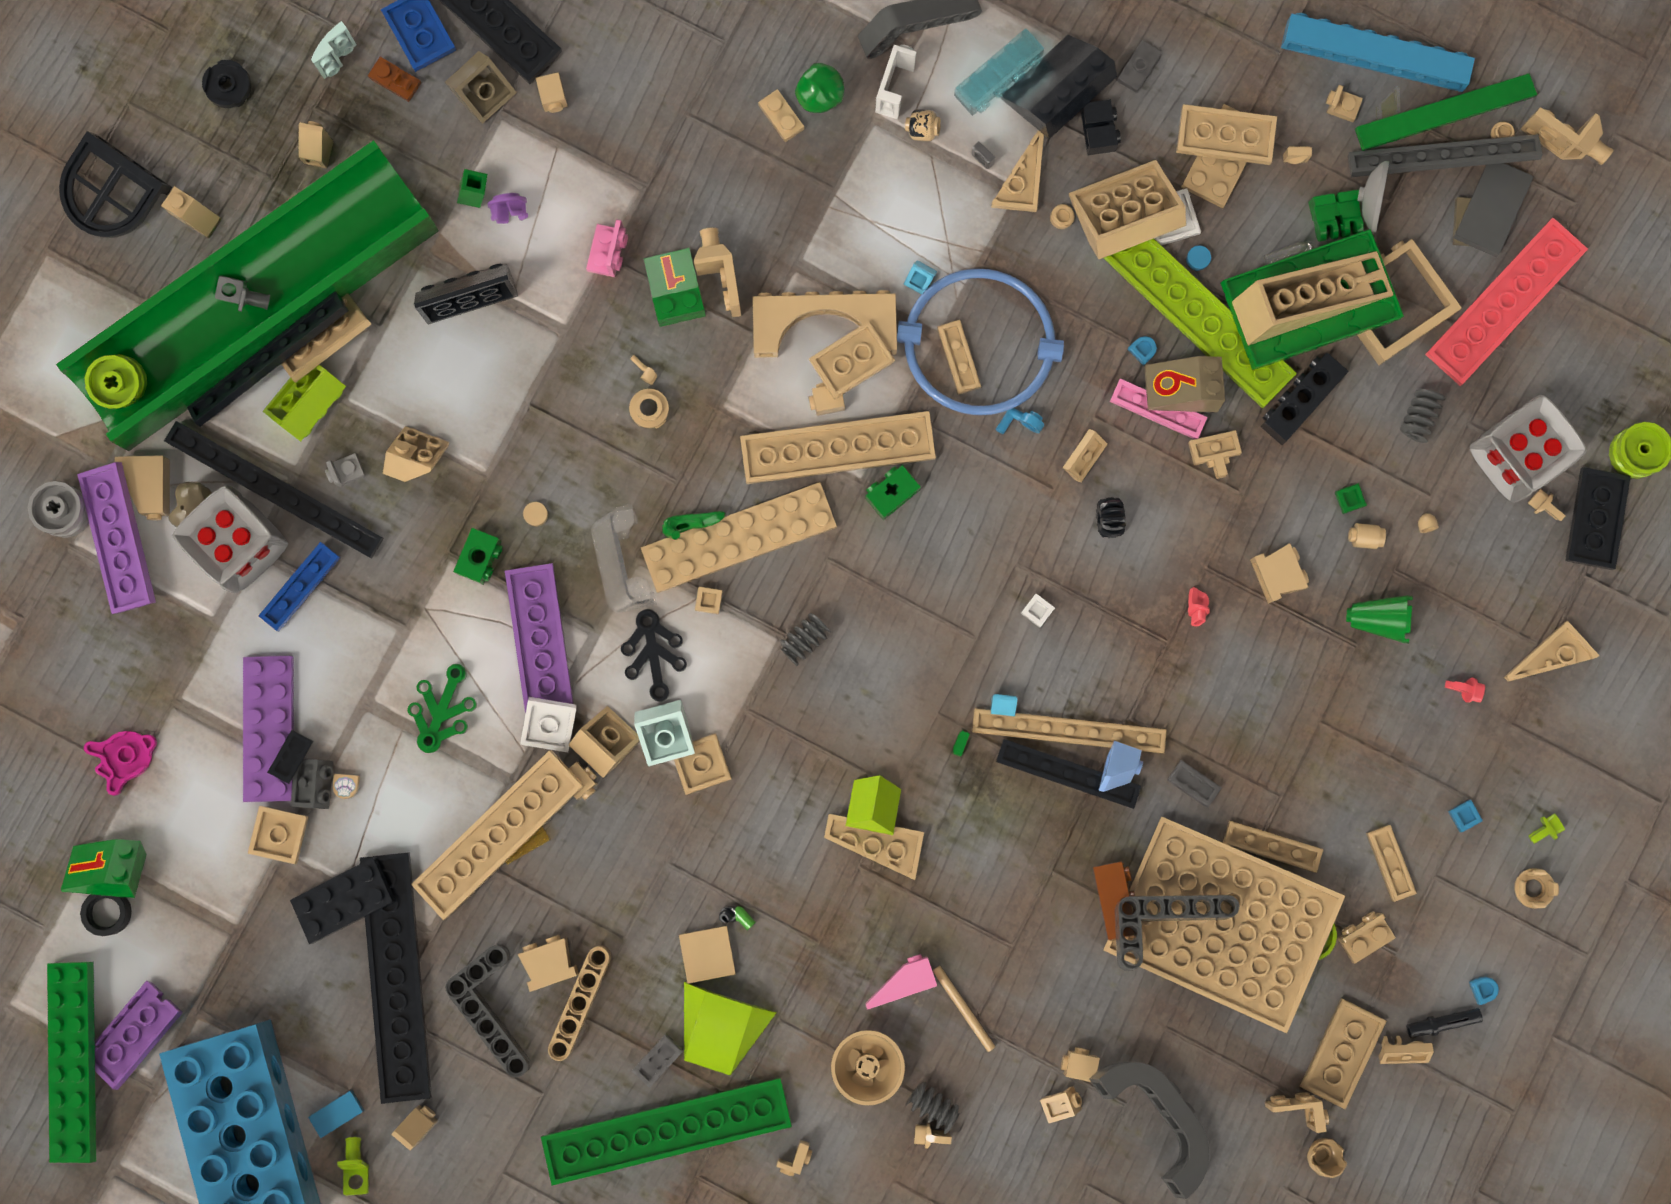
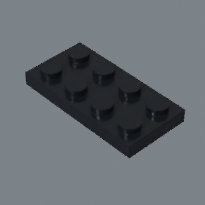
M1586 467L1580 469L1565 561L1608 570L1616 569L1631 476Z
M372 857L291 899L290 902L308 943L314 944L396 902L377 857Z

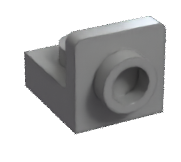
M356 453L335 462L331 460L326 462L328 467L325 470L326 476L330 483L334 482L338 487L366 477Z

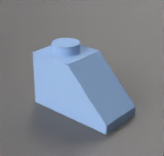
M1114 741L1106 758L1099 791L1104 792L1131 782L1134 774L1139 775L1143 766V761L1140 760L1142 750Z

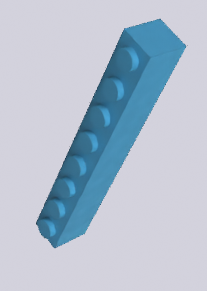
M1303 13L1291 14L1286 24L1281 45L1283 49L1463 92L1469 85L1475 58L1469 57L1464 52L1452 53L1445 51L1444 48L1439 46L1428 47L1418 41L1407 42L1400 40L1399 37L1394 35H1378L1373 30L1362 31L1354 29L1349 24L1337 25L1328 19L1317 20L1309 18L1308 15Z

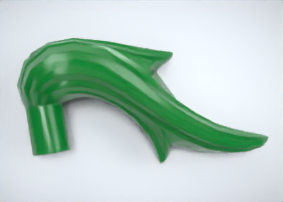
M716 511L668 517L663 522L662 533L667 538L677 540L680 537V533L693 528H705L720 522L725 517V512Z

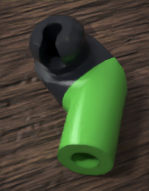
M727 906L719 914L721 922L739 921L746 930L756 923L741 906Z

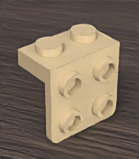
M1309 1092L1296 1093L1295 1098H1285V1095L1270 1097L1271 1101H1265V1107L1272 1112L1305 1109L1307 1127L1316 1133L1327 1132L1326 1125H1329L1328 1112L1326 1109L1323 1110L1322 1101L1314 1097V1095H1310Z

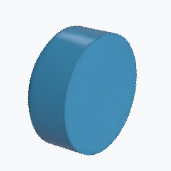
M1204 246L1191 248L1186 257L1188 266L1196 271L1205 269L1211 261L1210 251Z

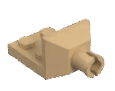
M1540 107L1521 127V130L1528 135L1539 134L1540 144L1562 160L1582 159L1585 155H1588L1602 165L1614 151L1599 139L1603 131L1600 116L1596 113L1575 133L1570 125L1563 124L1555 118L1551 111Z
M718 228L702 229L700 231L702 247L698 249L694 258L697 276L720 273L722 287L728 289V291H723L726 311L731 310L732 317L741 316L732 253L723 244H720Z

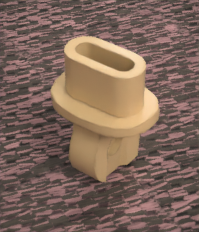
M1539 489L1528 501V504L1535 509V514L1545 510L1556 520L1562 521L1565 517L1561 511L1551 504L1553 500L1552 493L1548 495L1542 489Z
M928 1122L927 1125L916 1124L914 1144L925 1145L926 1149L929 1148L931 1142L951 1144L952 1137L949 1132L944 1134V1130H931L930 1123Z

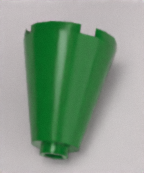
M1405 595L1352 603V608H1347L1346 622H1351L1352 628L1409 644V639H1405V633H1410L1412 606L1407 605V601H1412L1413 596Z

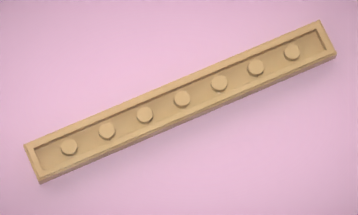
M976 708L974 709L972 733L1111 748L1113 742L1117 741L1143 752L1161 754L1165 752L1167 729L1015 713V716L991 714V710Z

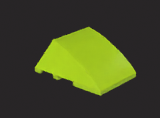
M684 982V1061L731 1076L777 1012L756 1005H750Z

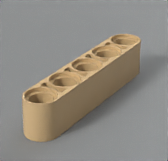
M605 946L594 947L589 951L548 1047V1053L555 1061H563L573 1051L611 961V952ZM599 950L605 954L606 958L603 964H597L593 960L595 951ZM587 973L594 975L596 978V983L592 987L584 983L583 978ZM580 996L586 1000V1007L584 1009H577L575 1007V997ZM571 1019L576 1023V1030L574 1032H568L564 1028L566 1020ZM561 1042L565 1044L567 1048L565 1055H559L555 1052L554 1047L556 1043Z

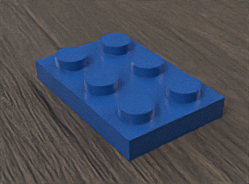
M397 0L381 9L415 72L456 51L453 42L429 0Z

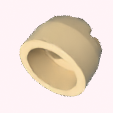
M1424 514L1418 520L1420 533L1431 532L1439 528L1437 519L1432 514Z

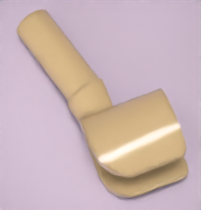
M633 355L631 360L644 372L641 379L653 385L657 374L652 368L644 365Z

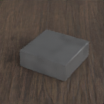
M979 141L973 146L972 156L982 166L989 169L994 164L996 157Z

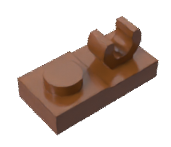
M379 57L368 74L370 80L407 102L411 100L421 84L419 79L382 57Z

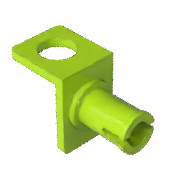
M346 1138V1160L337 1162V1166L343 1170V1194L345 1196L368 1194L369 1165L360 1160L361 1138ZM355 1175H359L363 1179V1183L358 1189H352L349 1186V1180Z

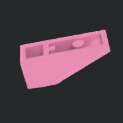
M919 954L907 958L909 963L903 964L865 1003L867 1010L936 987L937 984L928 957L922 958V955Z

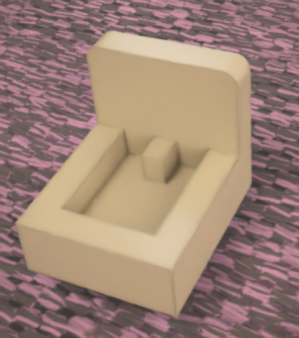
M800 1139L793 1163L778 1159L777 1167L781 1168L780 1172L789 1176H794L795 1173L800 1175L803 1164L808 1165L812 1155V1150H809L810 1143Z

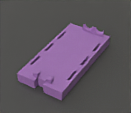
M146 981L95 1041V1072L112 1089L118 1090L183 1013L171 1000H162L164 994L151 981Z

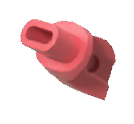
M1193 587L1189 591L1188 615L1191 617L1192 626H1200L1206 621V616L1210 613V608L1208 607L1209 598L1206 593Z
M1470 678L1465 683L1457 681H1446L1445 688L1461 692L1463 700L1467 703L1472 701L1480 703L1483 699L1485 685L1478 683V680L1475 678Z

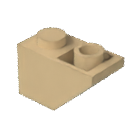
M308 121V124L300 122L299 158L304 164L327 169L333 140L321 124L313 121Z

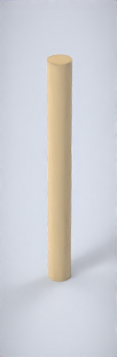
M939 965L933 969L932 972L987 1052L993 1050L996 1046L942 967Z

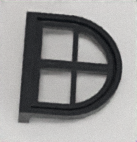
M86 131L67 161L59 184L61 204L71 222L88 234L104 238L123 236L135 230L145 220L160 195H168L172 189L170 185L99 135ZM90 152L114 168L101 190L77 174ZM122 174L146 190L133 212L109 196ZM75 179L98 194L85 215L81 213L75 202ZM105 201H108L128 215L126 219L113 225H99L92 222Z

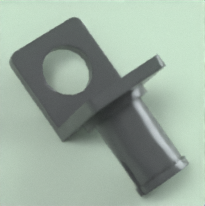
M220 275L215 298L239 304L238 311L242 312L245 304L267 310L270 295L250 291L247 288V281ZM226 283H231L236 287V293L232 296H227L222 292V286Z

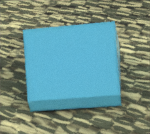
M999 694L992 696L991 714L1015 716L1016 696Z

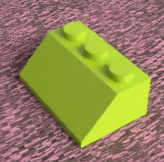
M318 365L296 383L290 377L262 412L301 442L311 433L313 426L318 420L326 415L331 404L340 398L346 386L326 369Z

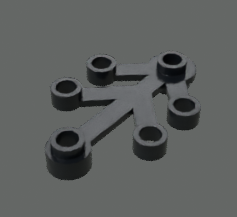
M645 609L639 612L636 617L637 629L629 640L621 645L622 654L630 657L635 654V646L645 634L646 645L632 665L625 669V676L629 680H636L640 675V669L649 658L653 685L649 691L650 696L655 701L662 702L668 698L669 688L663 683L659 656L669 662L677 672L684 671L687 667V662L684 658L675 656L658 644L655 633L667 639L672 648L681 647L683 639L679 634L672 633L662 626L659 616L655 611ZM646 617L652 618V624L649 626L643 623ZM675 636L680 638L678 645L671 643V639ZM626 645H631L633 648L629 654L624 652ZM678 660L684 662V666L681 669L675 667V663ZM631 668L637 671L634 677L628 676V671ZM658 688L664 689V695L661 697L656 696L655 692Z

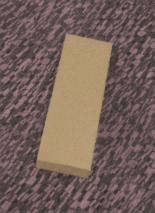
M957 320L937 326L958 395L981 388L961 321Z
M1391 825L1366 833L1392 902L1417 894Z

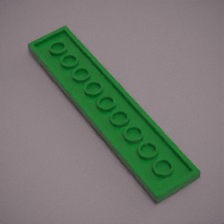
M780 1077L542 1135L541 1141L551 1186L790 1128L792 1124Z

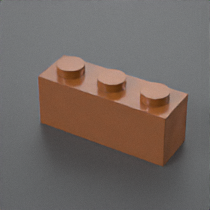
M1123 862L1093 867L1109 941L1116 940L1115 906L1117 902L1125 897L1135 896L1134 890H1129L1128 881H1132L1129 866L1125 867ZM1123 903L1122 911L1126 915H1132L1133 907L1129 903ZM1126 927L1123 930V935L1125 938L1134 937V931Z

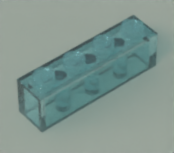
M1025 28L955 88L954 96L972 116L977 112H984L990 106L989 102L994 97L1000 98L1008 90V85L1012 82L1017 83L1025 76V71L1028 68H1035L1042 62L1044 47Z

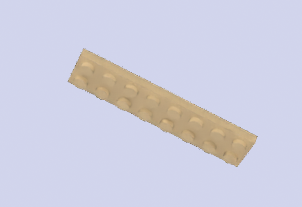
M929 411L740 436L746 484L936 459Z
M819 482L726 516L712 526L700 529L693 528L682 532L677 540L666 538L641 547L656 592L660 593L835 529L837 526L822 485Z
M549 750L411 885L443 920H446L584 787L583 783L552 750Z

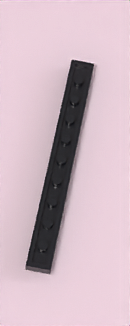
M175 421L164 440L169 445L371 559L384 539L178 421Z

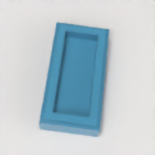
M351 1090L308 1118L319 1137L322 1138L362 1113L364 1109Z

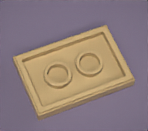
M868 321L810 357L809 361L835 400L894 363L895 359L871 322Z

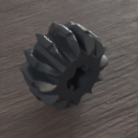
M1108 497L1100 499L1097 503L1096 519L1098 532L1102 538H1116L1122 536L1125 532V509L1120 498Z

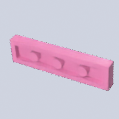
M1123 379L1119 380L1110 399L1111 403L1192 439L1199 438L1207 420L1206 416L1197 412L1148 410L1146 390Z

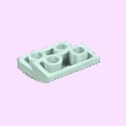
M342 21L326 34L317 46L311 59L324 79L332 77L339 72L343 66L339 57L348 55L357 45Z

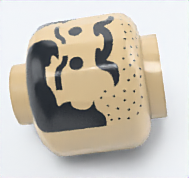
M916 109L911 113L910 117L906 118L905 131L909 132L913 140L932 141L935 136H939L941 119L937 117L934 111Z

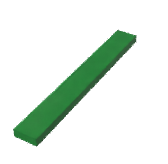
M1529 73L1356 127L1354 130L1362 151L1535 98L1537 92Z

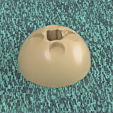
M865 1030L851 1034L839 1044L832 1058L831 1072L837 1089L848 1100L861 1105H876L888 1100L897 1092L904 1078L905 1063L901 1050L891 1038L880 1032Z

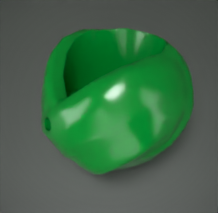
M814 63L804 72L797 83L795 95L804 110L810 113H825L842 102L845 91L844 81L834 67L824 63Z

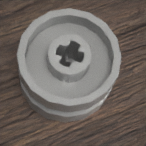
M57 481L48 482L36 488L30 496L28 503L29 518L35 527L45 533L62 538L73 537L82 532L89 523L82 492L73 486Z

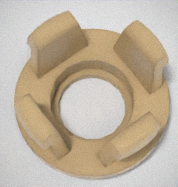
M643 389L637 392L631 399L629 411L632 419L638 426L644 428L655 427L657 429L666 422L669 404L666 397L658 390ZM646 399H652L657 403V411L651 416H646L640 411V405Z
M1531 868L1519 874L1515 881L1514 890L1517 899L1524 906L1538 909L1546 908L1554 896H1558L1559 885L1553 881L1552 877L1545 870ZM1534 879L1541 884L1542 890L1537 897H1530L1526 894L1527 881Z

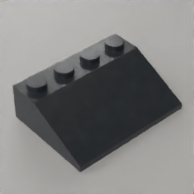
M1067 35L1001 96V99L1050 139L1117 77L1115 61L1098 47Z
M495 264L490 266L487 271H472L466 274L467 277L461 279L450 278L439 286H425L421 288V291L415 293V309L429 325L518 297L508 265Z

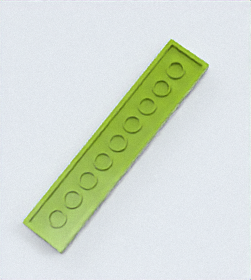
M1154 238L1103 258L1206 356L1222 357L1223 372L1262 409L1297 374L1284 361L1252 370L1231 311Z

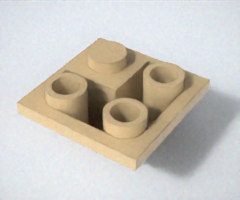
M405 426L386 451L383 474L406 482L429 473L448 448L449 442Z

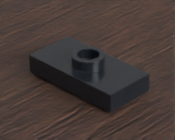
M291 730L267 773L290 784L314 741Z

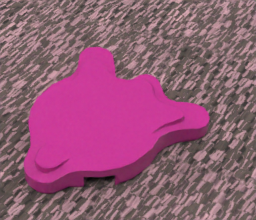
M121 731L103 742H86L84 751L101 759V763L95 767V772L107 780L106 790L108 794L116 796L121 793L127 781L140 776L147 770L151 763L153 750L157 746V740L153 735Z

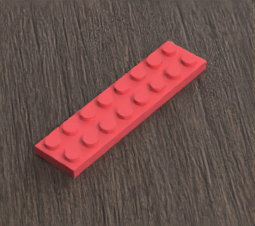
M1554 218L1550 219L1425 355L1459 386L1463 385L1581 258L1588 248Z

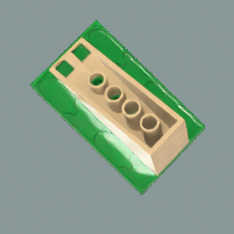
M1371 229L1225 279L1220 283L1252 370L1390 324L1404 317Z

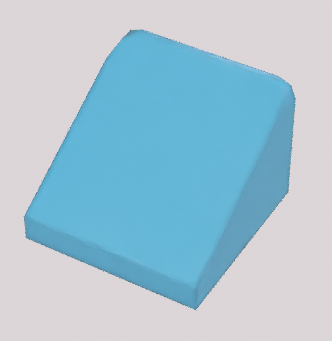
M916 261L904 285L923 294L929 288L937 271L920 261Z

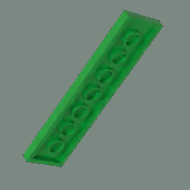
M94 962L47 963L49 1163L96 1162Z

